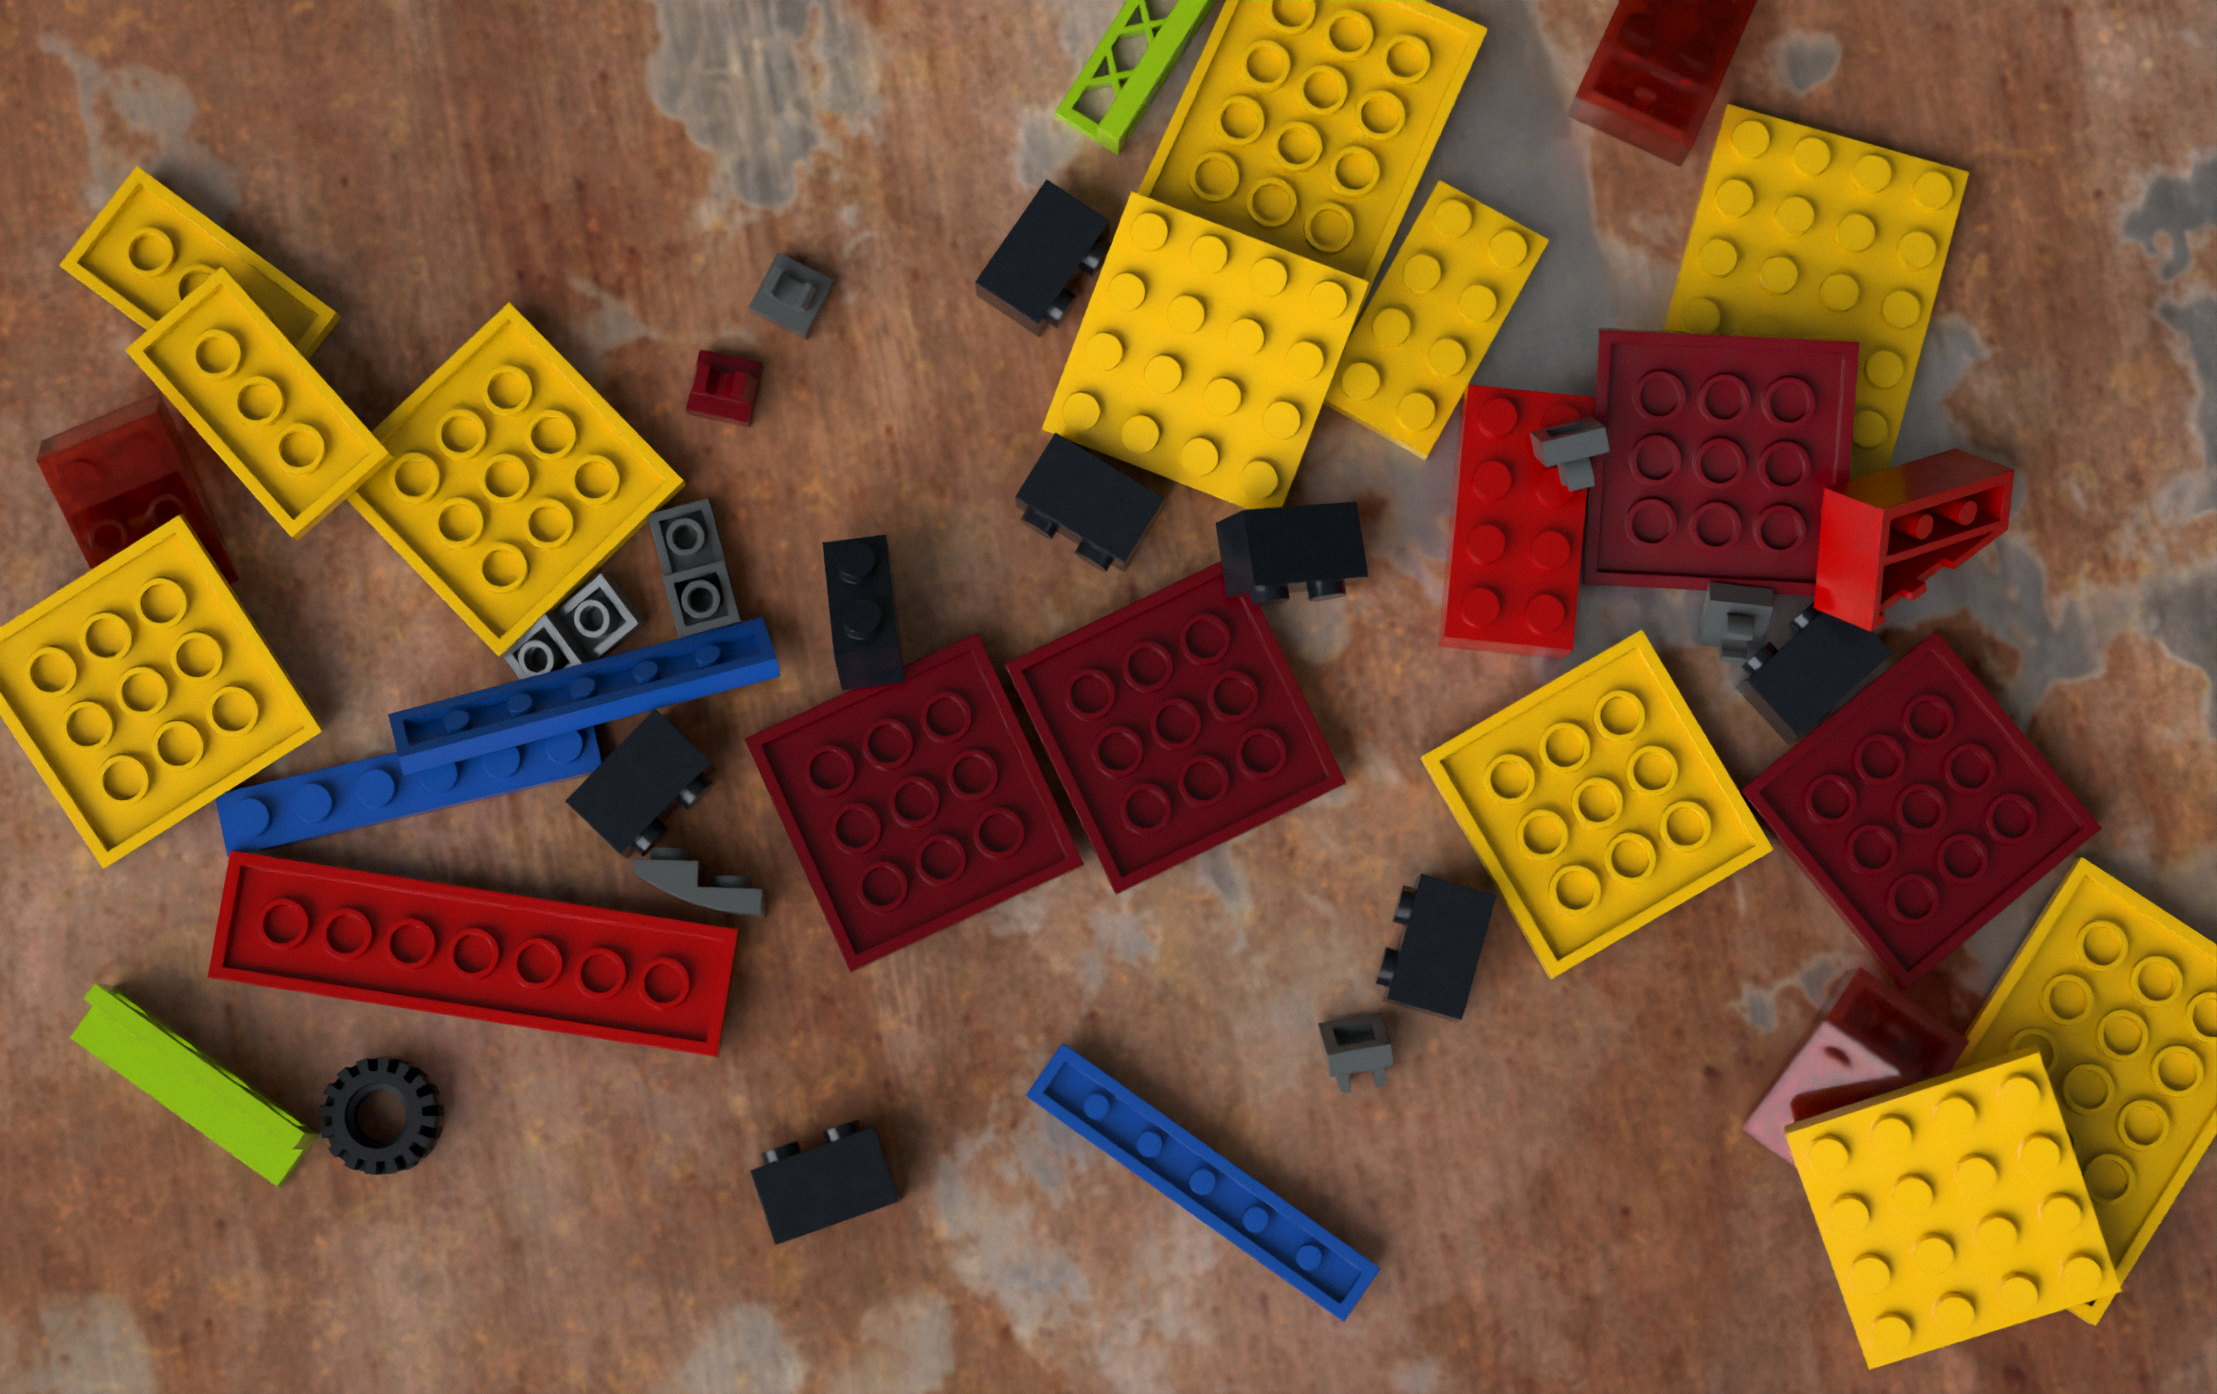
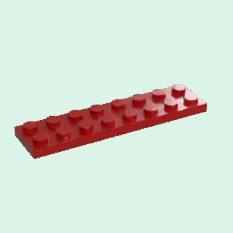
M230 851L207 978L719 1058L740 930Z

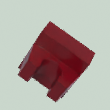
M700 349L686 407L688 415L750 428L763 371L762 363Z

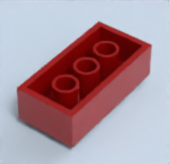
M1468 384L1461 398L1438 647L1565 659L1572 652L1587 488L1569 492L1567 485L1563 486L1561 483L1558 466L1546 467L1534 456L1530 431L1591 416L1594 418L1595 397Z

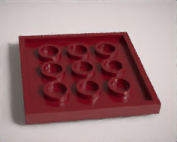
M1598 327L1594 419L1605 426L1610 452L1590 457L1595 486L1588 487L1583 584L1708 590L1709 582L1769 588L1773 589V594L1815 596L1824 487L1848 481L1850 476L1859 341L1857 339Z
M1221 561L1005 664L1014 687L1115 896L1346 785L1344 776L1261 607L1252 606L1251 596L1226 597Z
M1937 630L1922 640L1739 790L1748 807L1901 991L1910 988L2102 829L2099 823Z
M978 633L905 665V683L850 690L745 738L750 753L851 973L1084 866Z

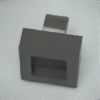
M778 252L749 309L751 313L807 340L835 287V282L833 279Z
M1591 416L1530 431L1534 456L1546 467L1558 466L1561 483L1563 486L1567 485L1569 492L1595 486L1589 457L1610 452L1605 426Z
M1709 582L1698 625L1699 645L1719 647V658L1722 662L1746 664L1747 650L1759 651L1764 645L1774 608L1773 589Z
M1381 1012L1318 1024L1321 1046L1330 1077L1336 1076L1338 1086L1343 1093L1351 1092L1350 1074L1368 1070L1372 1072L1376 1087L1384 1086L1386 1082L1385 1067L1394 1066L1391 1041Z

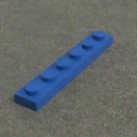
M759 617L388 714L403 775H408L780 677V672L764 619Z
M594 725L408 775H403L398 754L395 752L228 791L215 800L227 857H229L230 851L250 854L260 853L589 776L603 763L604 759L597 728Z
M1064 1043L1061 1044L1025 1095L1343 1322L1381 1269Z

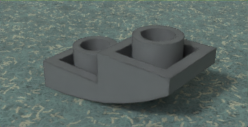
M710 498L652 513L648 520L664 575L662 578L678 637L681 638L740 622L741 618Z
M611 572L600 573L556 612L546 613L539 618L506 654L504 659L520 680L602 659L648 621Z
M651 848L650 860L634 859V873L650 884L679 899L723 913L763 918L767 916V892L763 889H753L752 877L714 876L713 887H704L705 865L699 861H689L688 849Z

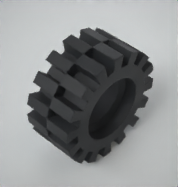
M366 1058L356 1061V1065L351 1068L345 1067L337 1074L339 1076L338 1080L334 1084H328L324 1091V1094L328 1095L325 1105L320 1104L319 1116H324V1127L319 1128L322 1138H327L331 1144L328 1150L335 1158L340 1157L345 1162L344 1165L352 1170L365 1172L364 1174H395L398 1171L408 1170L416 1166V1162L419 1159L427 1157L434 1149L431 1145L435 1138H440L442 1127H439L440 1116H444L443 1105L438 1103L437 1095L440 1093L436 1085L430 1084L426 1078L428 1075L420 1068H415L409 1065V1062L399 1059ZM381 1090L395 1094L402 1101L406 1112L405 1124L400 1133L393 1139L385 1142H378L368 1138L362 1132L358 1123V1110L363 1100L368 1095Z

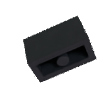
M1046 179L975 281L977 296L1038 337L1042 334L1048 323L1056 328L1059 327L1077 300V296L1071 290L1082 274L1086 272L1093 277L1105 262L1111 246L1106 241L1109 237L1110 221Z
M1057 433L1053 435L1015 496L1016 507L1024 512L1020 518L1021 522L1048 539L1052 540L1058 532L1078 544V547L1074 553L1086 563L1103 572H1107L1111 565L1125 572L1164 508L1163 497Z
M1357 501L1242 510L1215 523L1227 598L1251 596L1252 606H1266L1289 601V593L1307 591L1309 601H1324L1346 596L1345 586L1368 577Z
M886 534L822 542L833 653L842 691L905 683L894 573Z
M1814 601L1788 624L1796 634L1781 648L1777 649L1769 641L1746 664L1741 666L1749 677L1736 687L1787 744L1804 734L1893 653L1873 631L1870 632L1815 609Z
M654 709L565 802L621 856L629 859L637 851L643 857L668 833L669 828L663 823L680 805L688 811L709 792L714 782L708 776L717 767L657 709Z
M1424 874L1416 878L1414 888L1403 885L1393 917V922L1403 925L1397 950L1385 947L1375 984L1386 987L1382 1001L1450 1021H1461L1496 895Z
M858 1119L823 1131L826 1144L801 1152L798 1141L761 1153L764 1166L750 1170L775 1245L902 1201L877 1127L863 1131Z

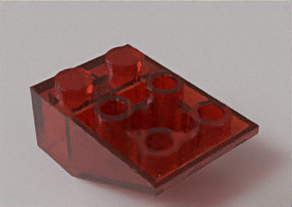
M1619 0L1566 116L1681 167L1714 101L1757 0Z
M160 392L41 440L36 462L91 570L176 516L183 514L227 582L231 584L239 581V576L188 449Z
M1858 967L1846 970L1740 1130L1797 1169L1783 1126L1947 1074L1970 1041L1863 968Z

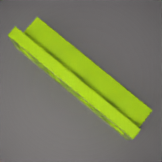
M1126 0L1055 111V117L1119 156L1218 0H1178L1168 17L1153 21L1149 19L1145 0ZM1139 10L1142 23L1128 26ZM1145 34L1148 48L1135 69L1117 73L1112 50L1118 41ZM1106 61L1109 75L1096 77ZM1125 83L1123 88L1121 89L1120 84ZM1112 86L1115 100L1099 124L1075 110L1086 91Z
M94 983L83 998L93 1006L69 1038L276 1187H282L320 1133L117 987Z

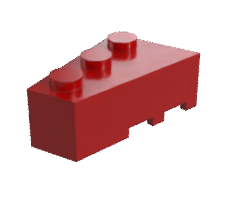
M1955 448L1824 487L1814 608L1870 632L1874 631L1885 622V616L1882 612L1903 597L1914 601L1927 591L1925 580L1944 566L1955 570L2008 530L2015 470Z

